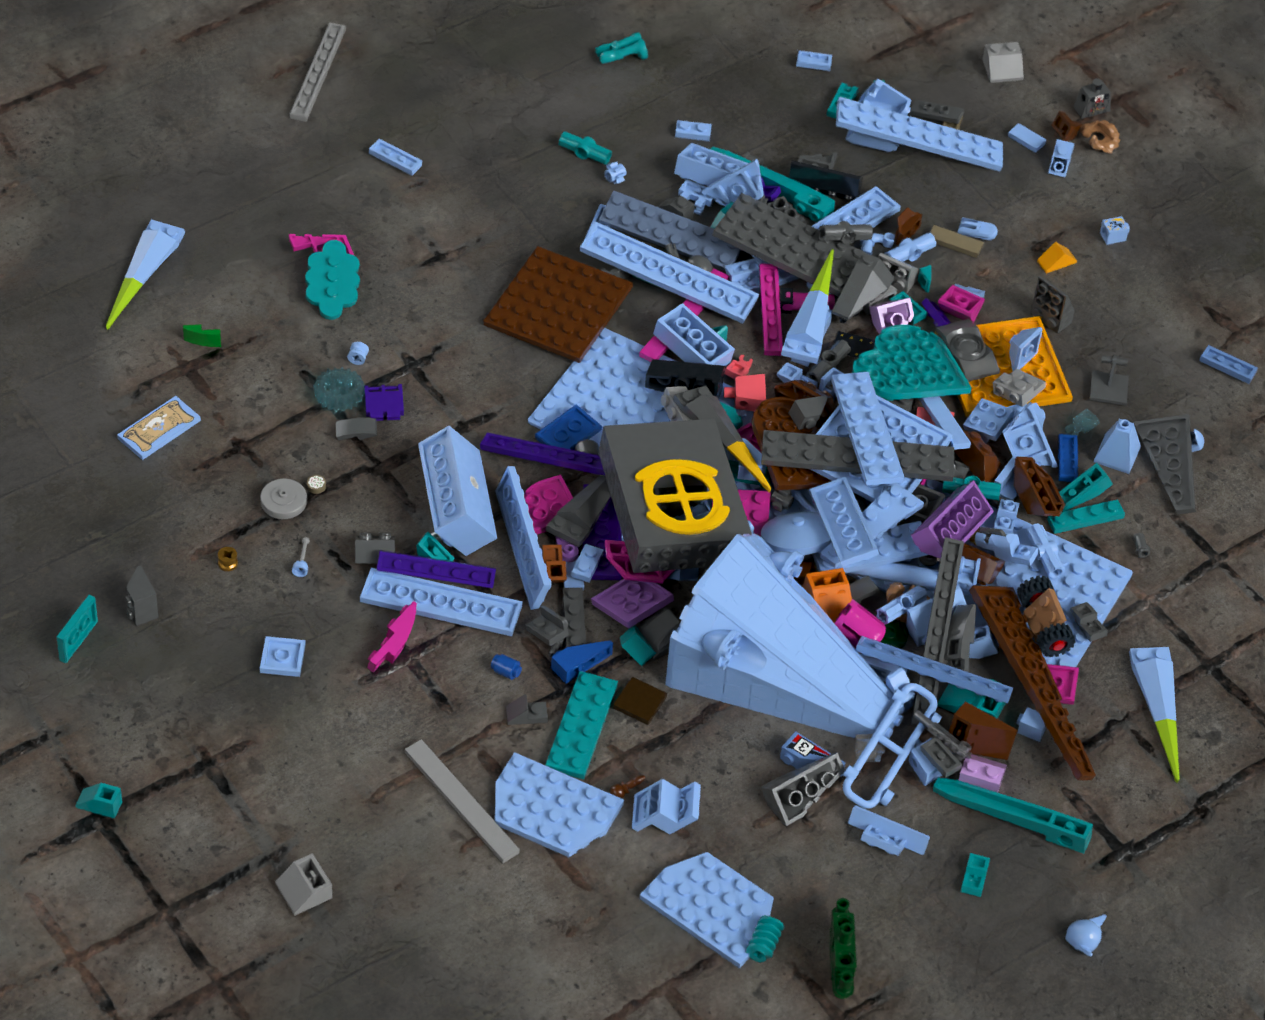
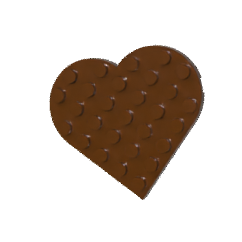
M774 397L764 400L756 408L752 416V429L762 453L764 430L816 435L823 426L821 419H818L815 427L799 430L789 414L795 400ZM766 465L776 490L811 489L831 482V480L811 469Z

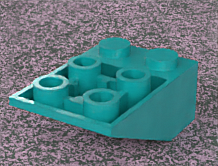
M950 683L937 703L939 707L956 713L964 702H967L997 719L1006 702H998L985 695H977L974 691L968 689H960Z

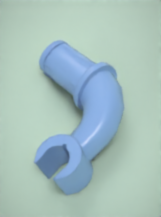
M873 233L872 239L861 240V250L871 255L872 247L877 242L882 243L886 248L893 247L895 235L893 233H885L884 235Z

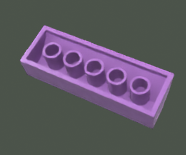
M972 480L957 488L911 534V537L921 552L941 558L945 537L964 541L965 543L994 511L975 481Z

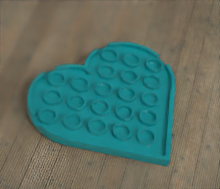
M894 325L881 330V334L875 338L874 350L860 354L859 358L854 361L852 373L869 372L876 395L887 401L970 394L972 389L945 342L935 333L930 332L929 334L927 331L921 330V327L913 325Z

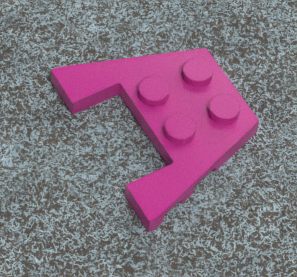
M289 234L288 239L293 251L312 247L314 253L322 252L326 242L338 240L346 246V254L354 255L346 235L323 234L320 237L312 236L311 234H305V236Z

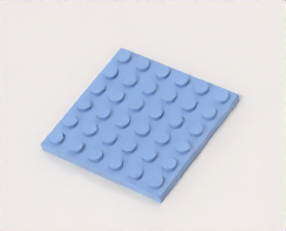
M877 396L892 441L948 446L952 441V434ZM839 405L816 435L850 438ZM811 469L831 481L846 476L852 491L871 502L877 499L892 484L866 486L861 473ZM904 477V482L898 484L912 494L922 479Z

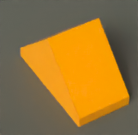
M1055 242L1038 258L1037 262L1046 273L1075 264L1077 260L1068 248Z

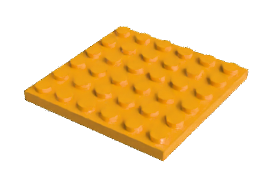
M1040 316L976 325L986 346L992 349L1000 373L970 381L971 393L958 395L966 417H969L981 398L1005 407L1015 405V403L993 393V381L1004 372L1007 374L1013 372L1009 355L1011 345L1009 342L1013 335H1017L1022 330L1037 327L1043 329L1038 353L1020 370L1045 381L1046 388L1028 403L1046 406L1072 402L1073 396Z

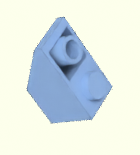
M1057 139L1049 174L1066 177L1074 143Z
M901 667L887 675L885 685L894 694L897 689L901 691L910 681ZM910 691L903 702L902 713L913 706L915 699L914 691Z

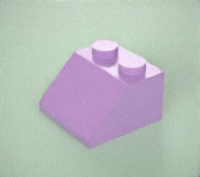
M971 754L970 759L965 757L959 781L998 793L1007 765Z

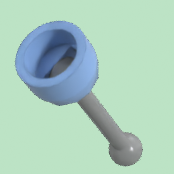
M307 537L302 539L303 547L300 561H296L292 567V573L297 577H304L308 573V564L304 561L306 547L310 542Z

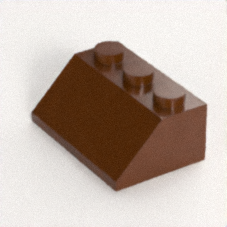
M964 543L962 556L965 559L975 561L978 558L981 559L977 583L986 586V583H993L1006 561Z

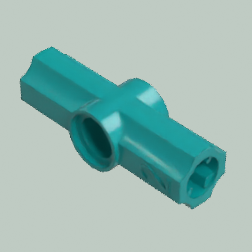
M565 131L561 134L559 145L574 151L580 159H587L589 157L606 165L609 163L612 151L597 145L593 138L588 136L580 138Z
M968 476L965 479L953 477V482L943 481V493L952 494L957 488L974 480L986 499L999 500L1000 483L980 481L976 476Z

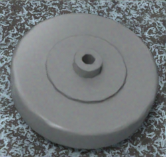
M292 479L273 480L265 485L261 491V507L265 513L277 519L296 517L306 507V490L299 482Z

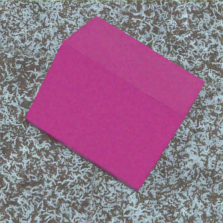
M952 285L939 299L938 304L942 311L962 320L970 319L974 323L985 299Z

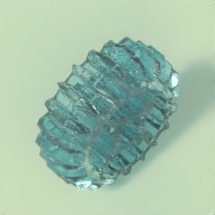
M343 366L341 369L334 367L333 370L327 369L326 373L321 372V375L317 377L314 384L315 398H317L318 403H321L323 408L327 407L329 411L335 409L337 412L342 409L344 412L346 408L351 410L353 406L357 407L359 402H362L365 394L361 375H358L356 371L351 372L350 368L344 370Z

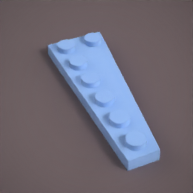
M892 483L862 514L873 539H878L885 531L896 527L897 523L901 520H906L922 509L924 502L898 483ZM830 543L820 553V558L836 568L840 565V561L832 543Z

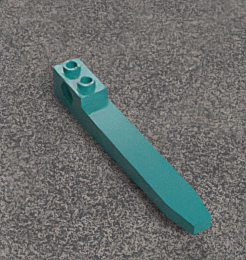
M716 147L710 149L746 163L752 162L724 149ZM759 165L760 174L765 185L780 186L782 192L778 197L784 196L788 202L793 204V209L797 213L815 222H819L834 212L835 200L802 183Z
M938 777L933 786L935 793L949 801L1046 835L1045 840L1084 854L1091 840L1093 824L1058 811L959 780Z

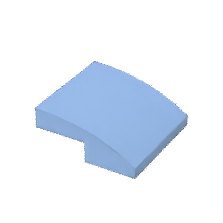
M759 258L725 265L729 281L755 293H760L759 265L762 263Z

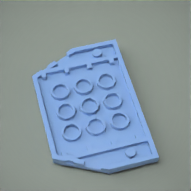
M515 752L496 781L495 822L497 825L567 857L577 853L579 849L585 848L589 845V842L597 837L601 838L606 835L624 805V799Z
M708 852L665 867L640 894V900L739 969L750 958L749 954L746 953V948L749 946V941L752 939V934L755 932L758 920L761 916H770L774 898Z

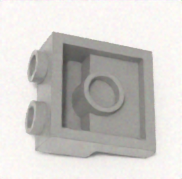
M1015 369L1010 374L1004 372L993 381L994 394L1022 407L1046 388L1045 381L1019 369Z

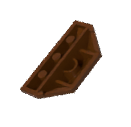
M792 380L774 387L776 397L793 400L826 395L828 399L819 417L823 424L835 410L832 395L827 391L822 392L817 389L811 382L806 383L803 380Z
M963 431L971 442L970 448L957 449L954 452L980 481L994 483L1001 473L1002 463L992 452V448L981 439L979 433Z
M1016 457L1014 488L1027 514L1060 516L1065 503L1052 477L1035 463L1036 461L1033 457Z

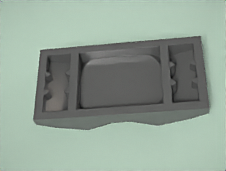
M970 319L936 327V333L947 345L968 382L1000 373L992 349L986 346L979 328Z

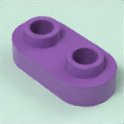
M556 536L555 544L562 545V560L566 562L575 561L579 555L578 547Z

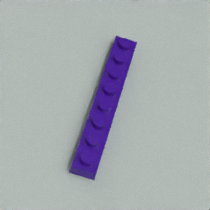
M488 432L480 443V450L605 476L599 455Z

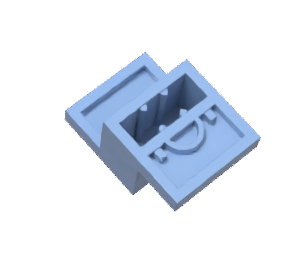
M661 779L634 795L632 829L638 832L652 824L666 833L672 834L698 820L701 785L693 782L679 789L666 780Z

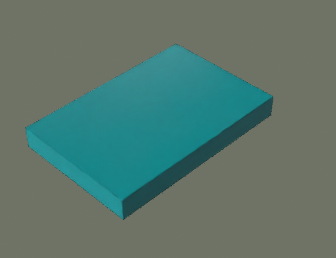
M87 596L57 635L59 659L63 663L69 661L98 622L94 596Z

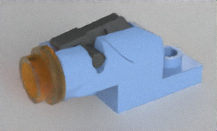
M981 526L969 538L970 542L974 545L993 550L995 557L1004 561L1031 566L1039 553L1037 547L1020 544L1017 534L1004 532L1002 529Z

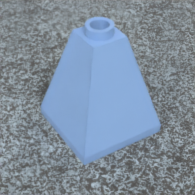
M1119 418L1105 434L1094 462L1129 474L1141 447L1134 423Z

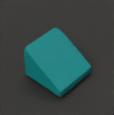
M931 265L920 268L918 282L927 293L930 290Z

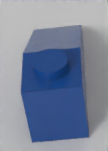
M609 640L577 645L557 651L552 656L551 669L567 684L578 677L580 671L586 672L611 656L613 642Z

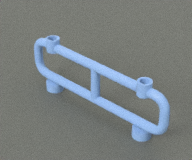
M909 683L901 691L899 689L895 691L891 697L894 700L893 704L853 767L849 765L843 773V776L846 777L843 783L845 796L864 809L873 808L878 803L885 807L895 794L887 788L926 727L919 722L903 749L883 736V733L907 698L909 692L915 691L929 701V707L924 715L932 722L939 723L942 718L941 715L935 712L938 706L936 697L917 683ZM879 742L897 754L898 757L872 799L866 801L851 790V784Z

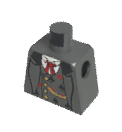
M1096 78L1092 84L1081 87L1074 104V109L1081 119L1110 111L1111 93L1101 79Z

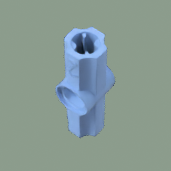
M926 233L913 240L906 238L898 247L885 252V254L903 262L908 259L915 261L923 252L936 247V241L932 233Z
M1039 523L1033 524L1027 529V535L1033 547L1038 548L1039 553L1036 556V560L1042 562L1049 577H1052V579L1057 578L1065 571L1058 556L1057 545L1055 541H1050L1043 525Z
M918 585L876 610V617L885 625L906 613L908 609L926 601L927 592L925 588Z

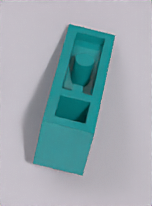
M1098 463L1094 464L1059 492L1065 503L1063 511H1067L1099 496L1113 485L1108 475Z

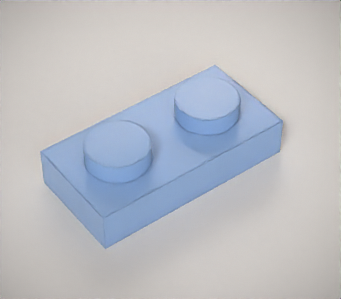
M677 120L675 137L710 141L712 124Z
M585 544L571 572V577L589 583L603 556V549Z

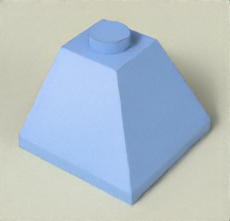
M1041 327L1022 330L1010 339L1009 355L1013 371L1015 369L1020 370L1038 353L1043 330Z

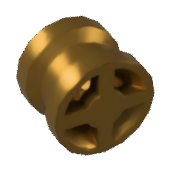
M223 547L219 550L218 566L221 570L233 571L238 566L237 551L234 548Z

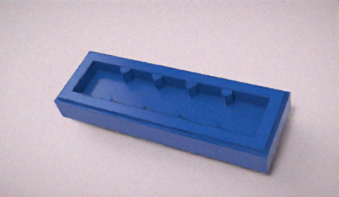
M1059 434L1058 481L1072 482L1078 478L1077 435Z

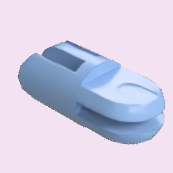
M962 217L957 233L983 240H993L997 236V228L991 223Z

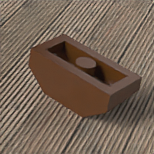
M908 207L897 217L898 230L895 233V243L898 246L904 239L911 238L921 226L922 214L913 212Z

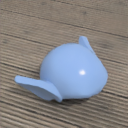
M1102 914L1088 920H1076L1067 929L1066 941L1077 951H1081L1086 956L1091 957L1092 951L1097 948L1101 941L1102 931L1100 927L1107 916Z

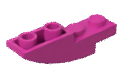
M415 601L409 606L406 604L401 609L400 616L397 619L393 618L387 625V637L381 643L380 650L378 652L374 650L368 657L369 664L367 668L370 671L374 672L385 659L392 664L403 650L415 620L417 607Z

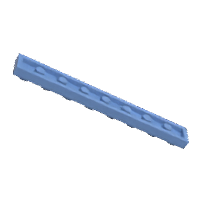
M861 636L855 650L864 656H872L884 663H892L900 668L916 671L922 676H930L944 683L948 682L960 689L974 691L977 695H985L998 702L1008 703L1013 691V687Z

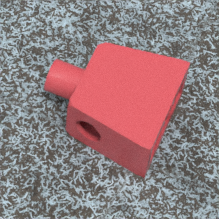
M765 374L736 377L734 387H724L723 397L734 398L736 409L755 412L760 403L766 400Z

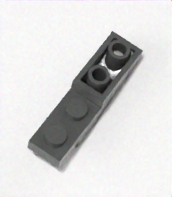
M975 604L959 605L956 607L950 620L944 660L948 661L949 666L969 672L970 644L974 643Z

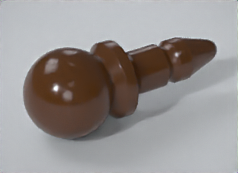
M645 775L637 776L626 784L624 781H621V784H614L611 786L609 793L622 799L625 794L630 793L629 789L641 784L646 777Z

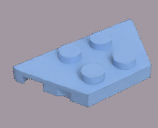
M758 159L704 188L702 194L705 196L708 194L716 199V203L723 206L728 205L731 201L734 203L741 193L759 200L763 197L764 193Z
M1030 402L1002 431L1014 458L1033 457L1036 461L1035 463L1039 466L1056 468L1058 465L1033 405Z

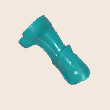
M639 32L632 33L618 42L615 40L595 48V53L602 64L623 59V57L630 54H637L641 60L648 59L646 44Z

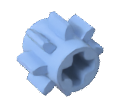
M612 162L606 165L608 170L604 172V175L608 182L619 184L624 181L623 176L626 175V169L622 164Z

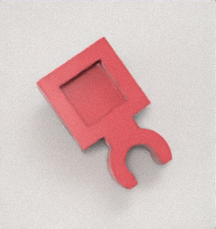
M740 355L738 361L733 360L727 366L724 374L734 380L738 376H746L749 373L753 359L744 361L745 355Z

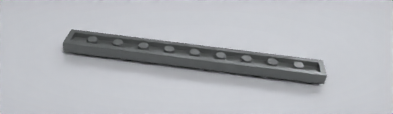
M947 537L943 541L923 657L943 663L964 546V541ZM919 675L918 684L929 690L937 698L939 681L930 676ZM917 692L911 719V726L915 727L920 721L913 717L918 710L925 714L929 707V701Z

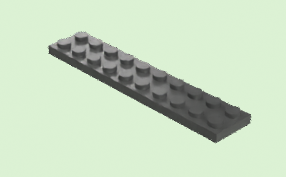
M764 430L761 465L862 474L849 437ZM892 441L904 477L953 482L954 447Z

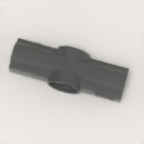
M841 221L837 225H823L818 230L821 241H842L844 244H851L855 240H869L873 236V228L870 224L850 225L848 221Z
M843 339L838 340L829 350H825L817 364L807 372V377L820 384L821 378L830 369L836 368L851 351L848 342Z

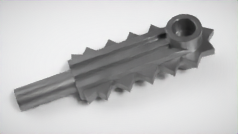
M919 710L914 714L913 717L928 728L927 731L935 737L937 736L943 744L954 752L953 755L959 761H963L965 757L971 758L972 753L970 749L972 747L969 743L965 741L960 742L937 722H932Z

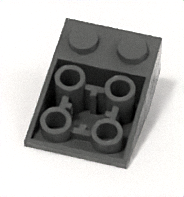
M1039 276L1031 315L1034 317L1040 316L1042 323L1056 333H1059L1072 323L1075 310L1067 294L1042 276Z

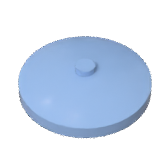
M800 511L786 513L769 520L761 529V537L774 552L794 553L797 551L803 555H808L824 550L831 543L818 512Z

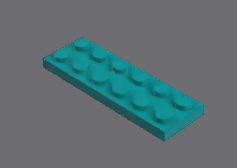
M582 671L579 672L545 766L571 777L585 779L618 686L617 680Z

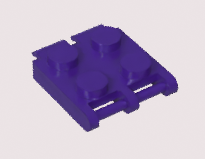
M398 384V386L381 385V387H368V385H364L366 417L375 418L377 421H384L383 416H387V420H401L400 416H404L402 384Z

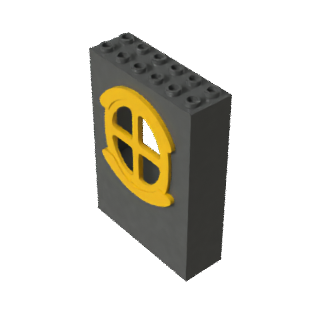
M715 419L603 426L598 453L633 573L710 567L737 534L742 536L743 534L752 535ZM706 485L709 491L687 493L684 486ZM676 487L678 492L677 494L655 495L653 488ZM711 499L713 507L709 514L702 519H694L688 501ZM680 502L686 520H676L668 516L658 507L657 503Z

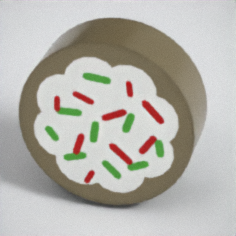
M321 475L310 476L307 480L308 491L314 494L322 493L326 489L325 478Z

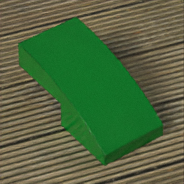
M202 324L183 325L184 341L206 347H221L220 329L202 330Z

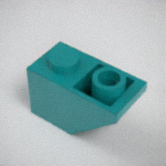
M104 783L87 787L82 790L75 806L78 809L115 818L122 804L121 788Z

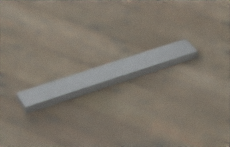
M329 22L291 109L290 119L307 122L346 31V25Z
M422 739L405 749V754L502 863L519 854L520 849Z

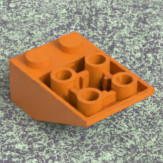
M839 568L806 574L802 587L835 623L841 611L852 600L849 582L844 569Z

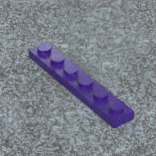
M383 550L379 551L377 564L378 571L493 588L496 568Z

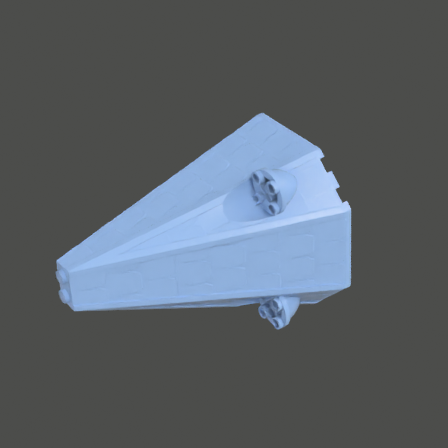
M752 533V535L743 534V536L737 534L696 583L691 592L694 596L689 605H685L679 619H681L679 628L673 630L670 637L665 685L673 689L869 742L894 702L891 699L893 693L859 652L855 651L854 646L813 597L793 579L794 577L798 578L802 572L800 564L804 559V555L797 551L794 553L774 552L765 540L755 533ZM903 705L900 706L883 733V736L888 739L893 733V728L895 726L898 727L903 720L901 715Z

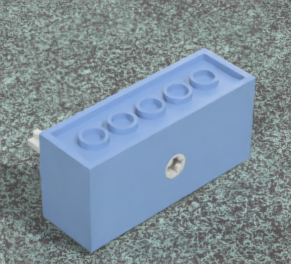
M450 426L419 442L418 446L435 531L431 535L438 542L443 540L448 546L455 547L465 556L496 540L497 534L480 450Z

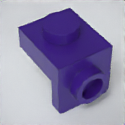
M761 177L765 198L768 199V203L773 202L782 192L780 186L765 185Z

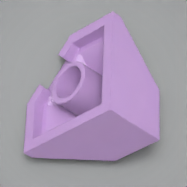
M910 298L869 306L873 325L879 334H881V330L890 326L908 325L914 317Z

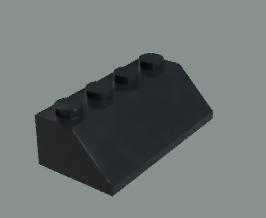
M793 160L789 175L790 179L810 186V188L820 192V189L827 190L826 194L837 196V193L844 194L843 198L854 200V197H859L864 178Z

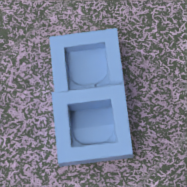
M788 362L777 373V376L784 383L792 380H803L806 383L811 382L818 387L817 381L802 375V369Z

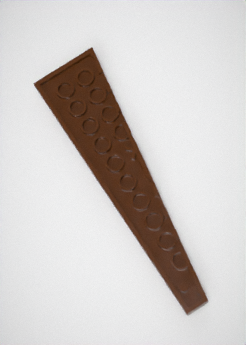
M973 585L969 589L973 601L977 604L982 617L986 620L991 632L996 637L1000 648L1004 651L1009 664L1017 674V678L1021 681L1027 695L1031 698L1036 711L1043 719L1055 744L1063 754V758L1070 766L1074 777L1077 780H1092L1096 774L1084 751L1081 740L1074 735L1076 731L1074 724L1069 723L1067 719L1069 713L1060 703L1062 697L1039 645L1032 639L1034 633L1027 628L1026 622L1028 620L1026 615L1020 612L1021 604L1014 588Z

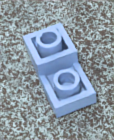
M1001 499L994 528L1013 533L1020 503Z

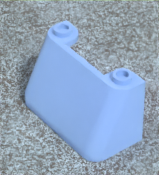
M878 78L858 100L860 103L903 115H908L911 109L909 107L911 99ZM848 130L846 141L851 144L885 152L895 151L899 146V143L853 130Z

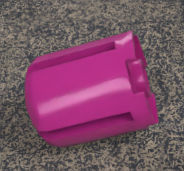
M854 599L845 606L834 623L855 649L861 636L881 642L886 632L885 624Z

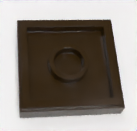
M632 677L613 704V709L649 725L667 698V693Z

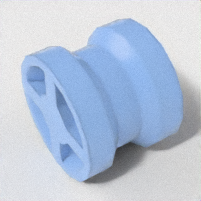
M362 342L352 343L351 351H349L347 356L348 360L355 365L364 364L369 352L368 346Z

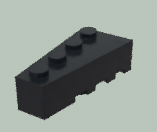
M652 359L646 373L645 387L664 392L666 387L686 386L688 390L707 386L712 395L717 396L719 400L723 388L725 366Z

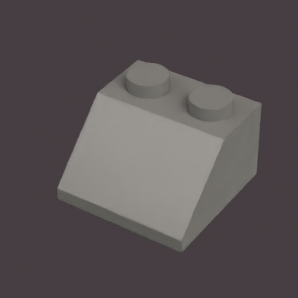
M1018 42L985 44L982 60L990 83L1023 80L1022 52Z

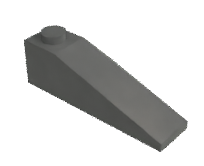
M865 252L862 253L832 310V314L849 320L860 312L866 304L875 301L878 295L887 292L894 281V276L880 258Z
M835 752L761 786V790L768 806L785 826H788L802 818L808 812V808L820 799L819 796L833 785L845 769L838 752Z

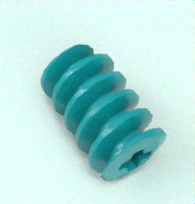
M761 916L755 927V932L752 934V939L749 941V946L746 948V953L749 954L751 959L757 962H765L766 958L773 956L772 951L776 949V944L779 941L778 938L781 937V931L784 929L783 923L770 916Z

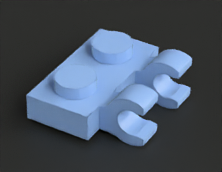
M686 179L680 187L678 195L683 196L687 200L696 201L694 213L701 215L705 205L710 207L715 199L708 194L706 196L702 194V190L706 186Z

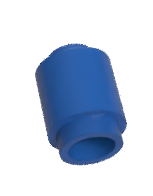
M496 654L491 662V669L495 673L511 680L515 677L517 678L522 670L519 661L504 654Z

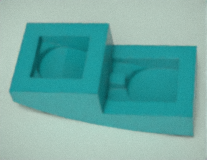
M970 853L961 892L981 897L990 858Z

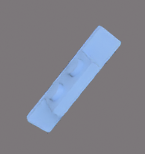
M856 805L853 807L848 821L850 825L864 830L861 837L862 841L870 846L881 848L892 855L899 856L904 847L923 855L930 839L928 835Z

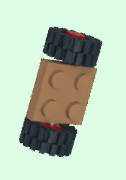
M1036 576L1035 579L1031 577V580L1028 581L1026 579L1024 581L1025 584L1021 583L1017 589L1022 606L1026 608L1023 613L1026 615L1027 623L1030 630L1034 633V640L1039 644L1042 654L1046 657L1048 655L1049 657L1054 655L1058 657L1060 653L1063 655L1065 651L1069 652L1071 650L1070 647H1074L1075 638L1069 625L1064 623L1067 620L1050 579L1045 576Z

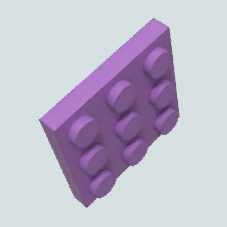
M622 579L591 598L592 605L629 629L674 601L672 593L654 582Z

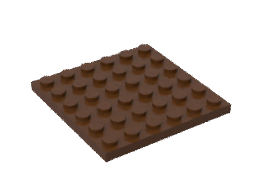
M537 246L484 319V326L580 363L633 288V283Z

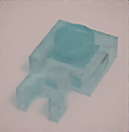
M1085 409L1073 418L1074 424L1065 427V432L1074 431L1071 435L1077 436L1080 431L1086 434L1099 425V419L1088 409Z

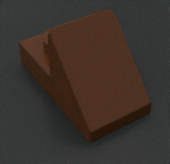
M1062 111L1058 112L1052 124V127L1063 141L1067 142L1076 138L1082 126L1081 123L1072 121Z

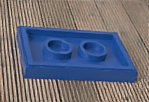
M576 404L535 434V439L541 444L575 450L576 445L580 441L590 439L600 432L602 425Z

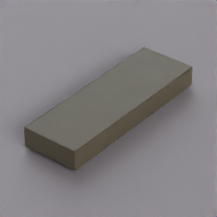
M936 225L930 231L934 235L936 244L975 258L978 257L984 244L982 241Z

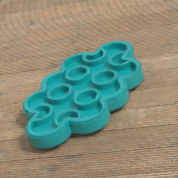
M330 240L324 244L322 252L312 253L308 258L307 265L309 270L305 275V282L308 285L306 299L312 305L319 306V312L322 317L335 320L342 315L343 308L352 307L357 302L358 292L356 289L360 285V276L357 272L359 271L360 263L356 256L346 254V246L341 241Z

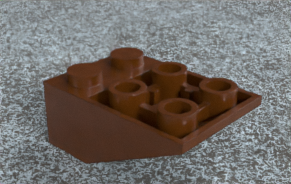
M964 702L954 714L949 733L960 742L965 741L971 745L970 752L972 754L1008 760L1018 732L1017 729L967 702Z

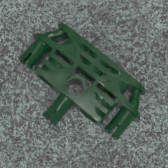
M839 898L836 902V907L832 910L829 942L832 991L840 999H846L853 994V978L857 968L854 913L849 912L850 902L846 898Z

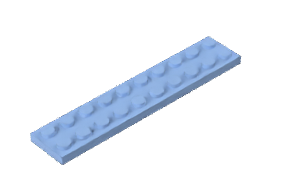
M839 97L837 101L836 126L997 171H1001L1003 167V142Z
M597 222L580 246V252L742 324L759 296L758 293Z

